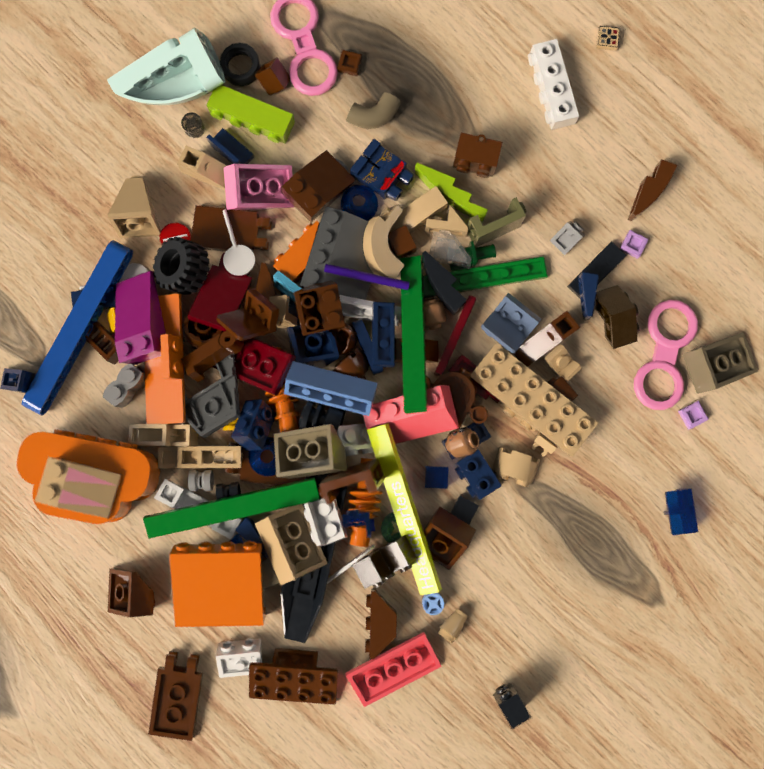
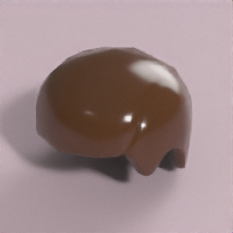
M345 322L343 327L328 330L335 337L339 355L347 354L355 348L357 336L350 324Z

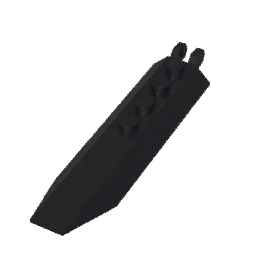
M329 473L306 476L305 479L315 477L319 492L320 483ZM347 486L340 487L341 492L336 497L340 514H342ZM336 542L321 546L328 564L295 580L282 584L281 605L285 639L306 643L323 604Z

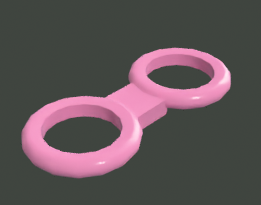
M277 0L270 14L271 24L279 35L292 40L296 56L289 68L290 81L302 94L309 96L322 95L335 84L338 72L337 65L332 56L323 50L316 49L312 32L316 29L319 20L318 9L312 0ZM299 3L309 10L310 20L304 28L293 31L281 25L279 15L286 5ZM307 59H320L329 68L328 78L319 86L305 85L298 78V68Z
M679 300L660 302L652 309L648 317V330L656 345L652 361L645 363L637 371L634 378V391L639 401L644 406L653 410H665L673 407L680 401L684 392V380L681 372L675 367L679 348L687 346L694 339L698 331V320L691 307ZM666 309H677L686 316L688 330L683 338L669 340L663 337L657 327V319L661 312ZM653 369H662L668 372L675 383L672 396L663 402L650 399L643 388V380L646 374Z

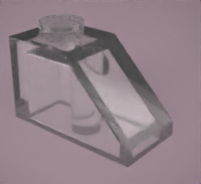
M446 230L433 232L429 254L437 262L471 268V257L455 235Z

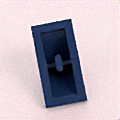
M4 368L0 389L26 393L36 374L25 370Z

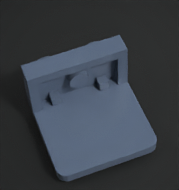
M508 293L481 325V328L488 336L500 343L504 349L515 353L542 319Z

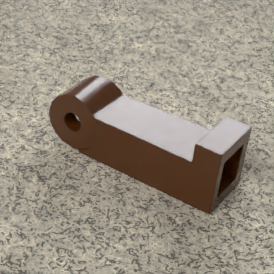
M228 331L220 333L181 358L187 375L200 382L205 378L203 373L230 354L239 353L243 348L244 342L237 340Z

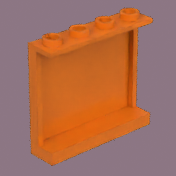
M228 541L221 544H212L210 542H202L200 544L181 542L174 544L169 555L175 627L264 626L266 607H264L262 543L248 541L243 544H234Z

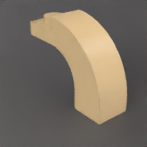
M397 205L390 208L386 207L380 216L370 219L363 237L364 256L371 271L376 275L396 279L405 266L392 254L388 246V233L403 211Z

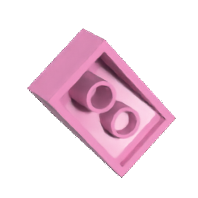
M232 164L225 166L224 179L227 210L294 208V205L282 194L281 186L292 177V165Z

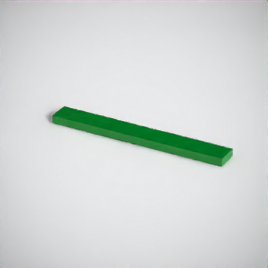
M421 256L400 258V261L405 265L401 270V280L410 282L408 290L401 289L403 400L405 414L428 412Z
M314 477L143 517L148 539L317 501L320 500Z

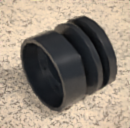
M308 400L300 416L299 429L332 424L337 432L339 426H342L346 410L332 406L325 410L324 404L319 403L318 407H315L316 402Z

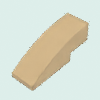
M437 186L405 207L389 232L402 226H407L409 232L412 233L426 224L427 219L446 209L448 202Z
M129 424L128 443L137 444V446L197 447L198 433L191 425Z

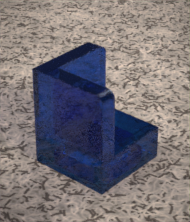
M426 466L425 488L448 489L449 467Z

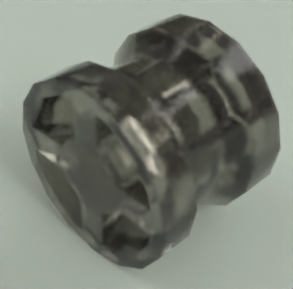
M191 112L182 117L181 126L187 136L199 138L203 135L205 126L198 114Z

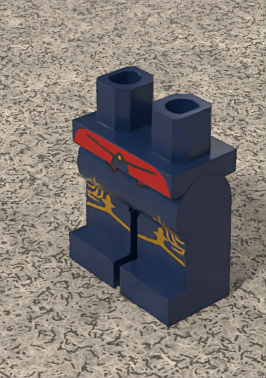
M376 139L371 141L364 150L363 156L361 155L350 169L351 175L358 182L379 194L383 199L388 197L394 201H397L403 193V190L396 186L397 183L401 181L408 186L414 179V174L407 169V163L382 147L381 143Z

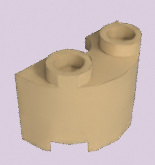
M499 447L492 471L500 479L508 481V478L511 477L517 479L516 484L529 487V484L532 485L540 460L514 450L511 451Z

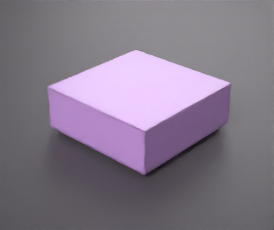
M629 230L620 250L638 259L649 239Z
M699 401L678 411L688 430L709 420Z

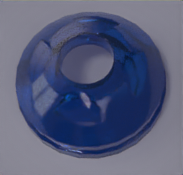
M352 186L344 192L341 198L342 211L369 221L377 212V196L367 186ZM355 196H363L366 200L362 206H356L353 203Z
M267 437L263 450L249 451L250 466L256 473L262 476L276 475L274 438ZM265 450L272 451L274 455L270 463H264L261 460V453Z

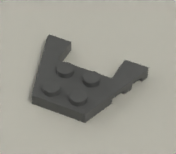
M230 354L216 364L221 376L220 380L189 399L185 393L186 420L201 437L206 438L241 417L234 354Z

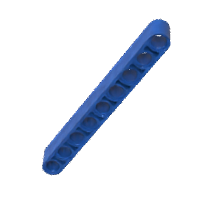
M112 240L107 245L24 395L22 406L41 416L49 410L86 343L85 336H90L93 330V323L98 321L104 310L100 303L104 304L107 302L105 301L107 298L104 296L105 293L109 294L110 290L113 291L112 285L119 283L133 257L132 249L115 240Z

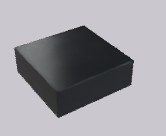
M459 496L451 514L470 525L479 505Z

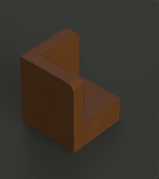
M278 57L263 64L255 74L268 95L285 89L290 81V76Z
M402 226L388 233V243L398 260L416 253L417 247L407 226Z

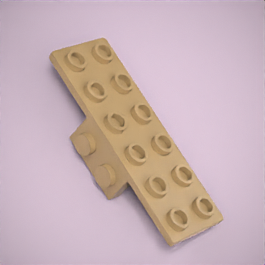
M498 343L491 348L470 376L502 402L501 406L504 407V413L511 418L514 416L521 421L519 424L526 430H538L569 456L575 455L598 425L596 420Z

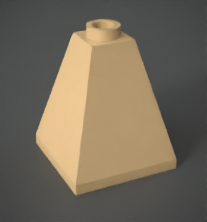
M131 176L125 179L108 213L109 221L120 238L159 236L161 229L144 179L140 176Z

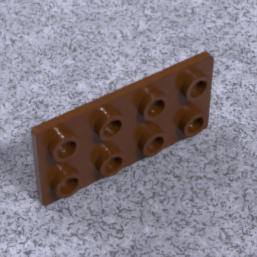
M275 648L272 664L250 662L249 698L335 705L338 669L317 667L318 651Z

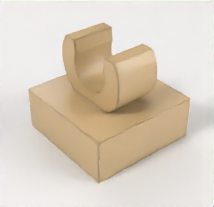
M540 432L537 433L532 446L533 450L537 446L544 448L541 453L542 457L546 456L548 452L552 454L557 448V445Z

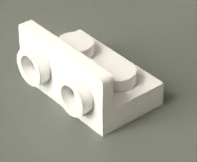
M365 423L339 426L337 434L345 447L346 456L358 455V450H362L363 454L374 452Z
M336 498L332 504L328 505L325 499L304 504V516L310 523L312 529L310 535L317 546H326L348 537Z
M249 638L240 641L218 643L216 662L219 678L249 675L250 662L263 663L261 639Z

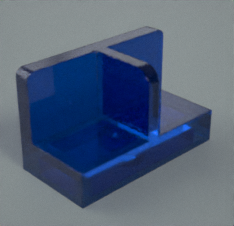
M683 488L665 492L667 511L663 512L664 515H668L671 534L681 535L698 532L692 489Z

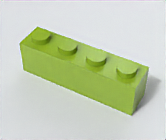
M223 85L213 90L207 103L212 117L218 120H222V118L228 120L230 124L241 128V126L248 128L255 135H265L270 141L275 143L280 141L285 144L295 123L292 113Z

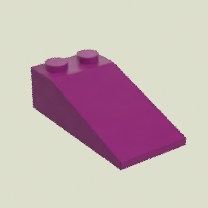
M148 271L116 283L115 346L118 361L123 364L131 363L136 365L160 357V335L166 334L154 274L153 271Z

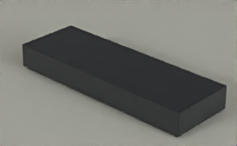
M611 241L581 273L598 275L599 284L627 255ZM577 276L567 287L580 299Z

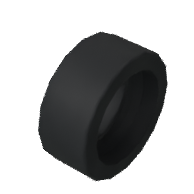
M231 44L224 49L220 57V66L224 76L231 84L246 86L257 79L255 74L261 67L260 61L254 48L248 44ZM237 55L249 56L252 60V68L247 73L241 75L231 73L228 64L233 57Z

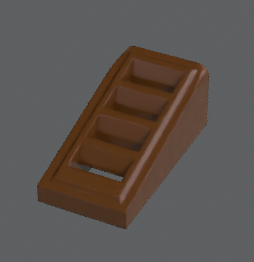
M98 321L94 322L90 336H85L86 341L106 361L115 365L118 362L115 336ZM98 329H99L100 332L96 335V337H95L94 339H92L91 337H92V336L98 331ZM104 336H106V337L100 342V344L98 345L97 343H98ZM110 342H112V343L107 347V349L104 350V348H105Z

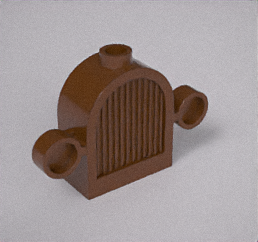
M460 367L459 371H450L441 375L434 384L426 376L427 389L437 386L450 387L459 424L458 429L462 427L468 413H470L472 421L478 424L485 422L488 418V410L484 406L473 405L477 397V387L474 380L470 377L472 372L463 367Z

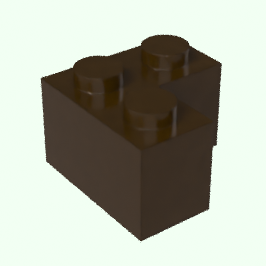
M618 285L597 291L595 310L604 321L605 338L612 348L616 349L637 342V332H639L636 318L639 314L637 305L629 300L628 294L623 292Z
M406 535L370 552L352 566L364 589L372 585L374 588H377L386 583V580L395 576L396 571L400 570L403 573L412 568L411 563L418 558Z

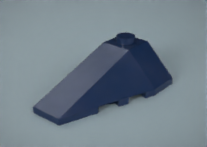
M290 299L288 313L298 318L297 326L287 327L291 353L296 356L294 361L324 368L339 359L335 337L328 330L302 335L297 306Z

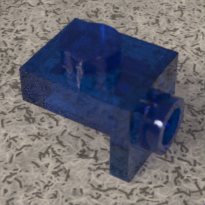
M350 510L345 515H342L343 528L365 525L366 538H371V532L375 531L374 518H370L369 512L360 513V510Z

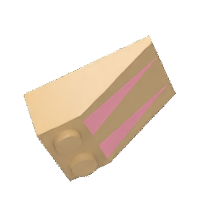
M48 457L35 502L109 518L122 475L58 457Z

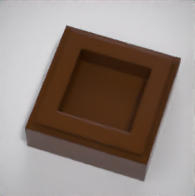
M342 50L337 71L358 76L362 54Z

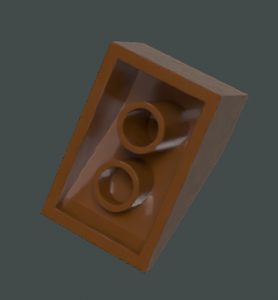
M326 150L297 171L281 186L282 194L312 223L324 212L325 207H329L356 179Z

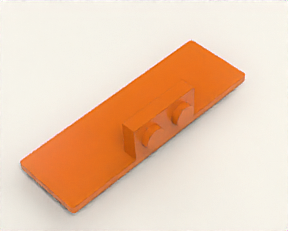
M161 295L158 298L166 334L160 335L161 356L144 362L146 423H185L184 365L181 360L183 358L181 295Z

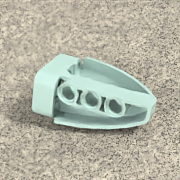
M194 27L179 37V41L176 38L165 41L108 78L107 81L115 94L126 99L147 105H176L198 99L225 83V76L211 42L204 33Z

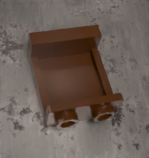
M379 459L347 467V471L329 473L320 483L319 493L321 498L325 499L327 505L332 504L341 492L340 487L364 480L369 493L378 491L385 480Z

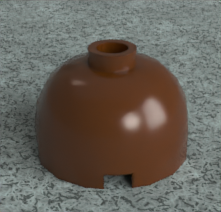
M356 347L355 353L351 351L332 370L333 372L366 380L365 374L368 371L369 363L362 350Z

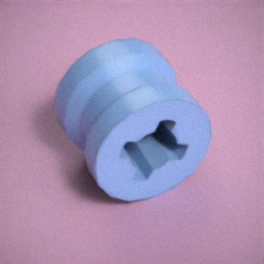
M438 592L425 594L422 598L423 609L430 615L441 613L444 608L442 596Z

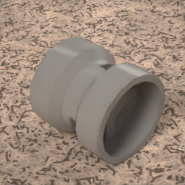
M198 470L189 471V491H198L199 489L204 491L213 490V470H204L203 472Z

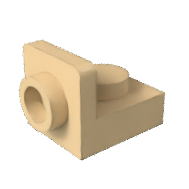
M560 343L545 357L553 373L559 377L562 376L566 381H569L582 368L579 363L571 358L566 348Z

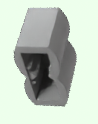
M131 363L127 364L120 370L117 380L106 387L103 398L115 407L123 408L132 401L135 392L145 385V372Z

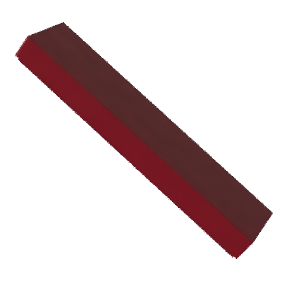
M468 296L434 375L440 377L444 374L477 300L476 297Z

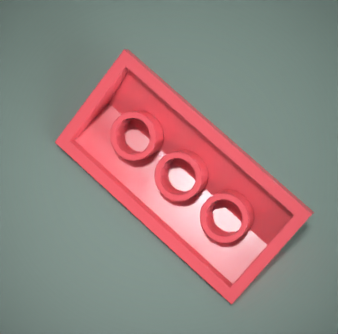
M423 632L346 672L345 675L361 703L366 707L442 666Z

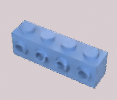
M293 361L285 379L284 394L369 416L378 383Z

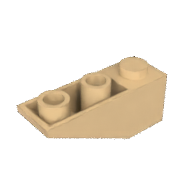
M186 145L177 163L181 172L225 191L224 167L227 165L204 152Z

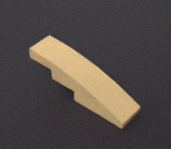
M241 446L158 447V468L160 469L241 468Z

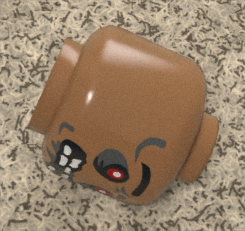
M464 427L449 432L445 446L447 451L454 457L461 458L476 452L479 446V438L475 431Z

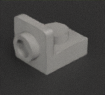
M569 221L557 232L550 242L565 255L584 236L582 233L584 229L577 222L572 223Z

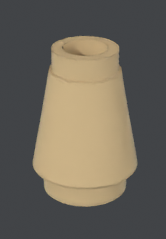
M456 609L439 627L438 634L448 642L453 643L454 640L458 639L467 615Z

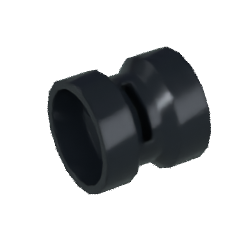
M238 481L231 482L230 485H225L224 483L216 484V499L241 494Z

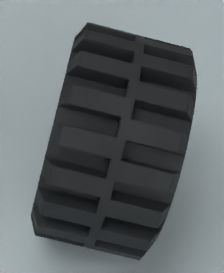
M171 237L167 242H163L162 247L157 250L158 253L154 257L153 274L154 278H156V283L163 289L183 295L197 292L198 287L201 288L203 286V281H206V275L209 272L208 264L210 260L207 258L208 253L205 251V248L180 237Z

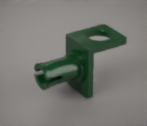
M470 241L467 248L448 251L451 271L475 268L478 260L496 257L494 244L475 247L474 241ZM456 254L464 255L465 263L462 265L455 264L454 256Z

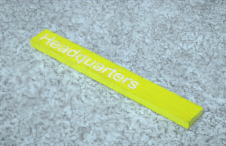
M389 424L369 428L367 433L375 457L379 459L385 477L383 482L401 537L406 535L418 558L411 564L420 595L440 592L442 587Z

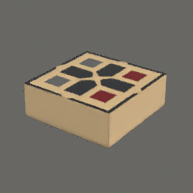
M599 26L596 48L617 51L620 28Z

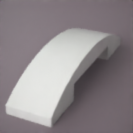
M164 479L154 497L156 500L176 509L209 501L167 479ZM238 518L207 526L231 539L241 519Z

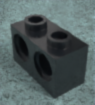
M503 684L495 690L496 693L493 696L512 729L532 718L512 684Z

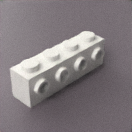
M554 39L534 44L531 52L528 54L530 66H533L535 71L534 82L536 85H539L540 103L545 106L546 111L544 115L546 123L550 124L551 130L574 125L579 118L558 41Z

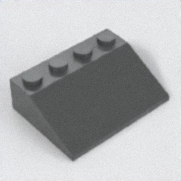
M326 206L300 287L305 288L309 285L333 281L337 283L339 296L343 295L366 300L372 282L324 272L325 264H331L374 274L366 262L363 251V237L369 221L348 212Z

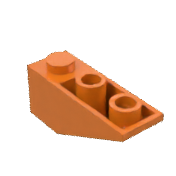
M318 221L307 225L303 230L304 234L299 239L295 238L289 244V249L286 253L279 254L274 260L275 264L273 267L275 271L279 270L295 284L303 277L320 225Z

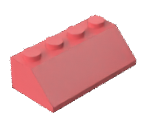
M437 386L427 389L428 412L405 414L403 396L373 404L370 415H363L366 429L388 423L395 444L459 428L449 386Z

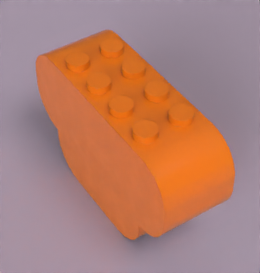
M55 429L54 433H33L22 442L17 457V470L26 482L34 485L32 491L33 501L42 513L86 523L104 524L121 520L129 513L133 501L144 500L155 492L160 477L158 460L152 453L137 449V444L119 442L116 445V440L97 437V441H95V436L78 433L75 436V432ZM48 457H58L121 474L110 517L104 518L35 502Z

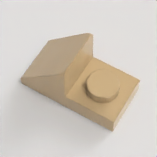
M449 205L447 221H443V218L431 217V219L426 220L425 232L466 237L468 227Z

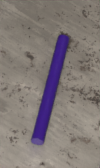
M325 264L324 272L404 290H408L410 284L408 281L331 264Z

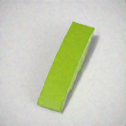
M416 163L415 174L430 190L437 186L449 205L469 217L478 215L481 223H483L488 209L469 202L472 194L454 187L456 178Z

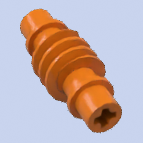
M285 381L278 396L265 392V397L271 398L267 401V404L275 407L276 416L274 421H278L280 433L299 430L297 421L299 412H295L294 403L300 399H292V396L284 394Z
M361 458L360 463H364L374 459ZM364 480L358 482V490L350 491V494L355 496L356 499L349 500V503L355 505V508H350L347 511L354 514L353 523L349 525V529L352 530L350 545L369 547L370 534L374 532V528H371L373 517H378L373 513L380 512V508L374 506V504L381 503V499L375 497V495H380L383 491L369 493Z

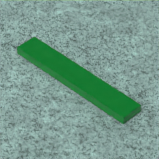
M544 256L450 271L457 279L452 287L458 292L548 277ZM427 275L423 276V298L437 296L429 283Z

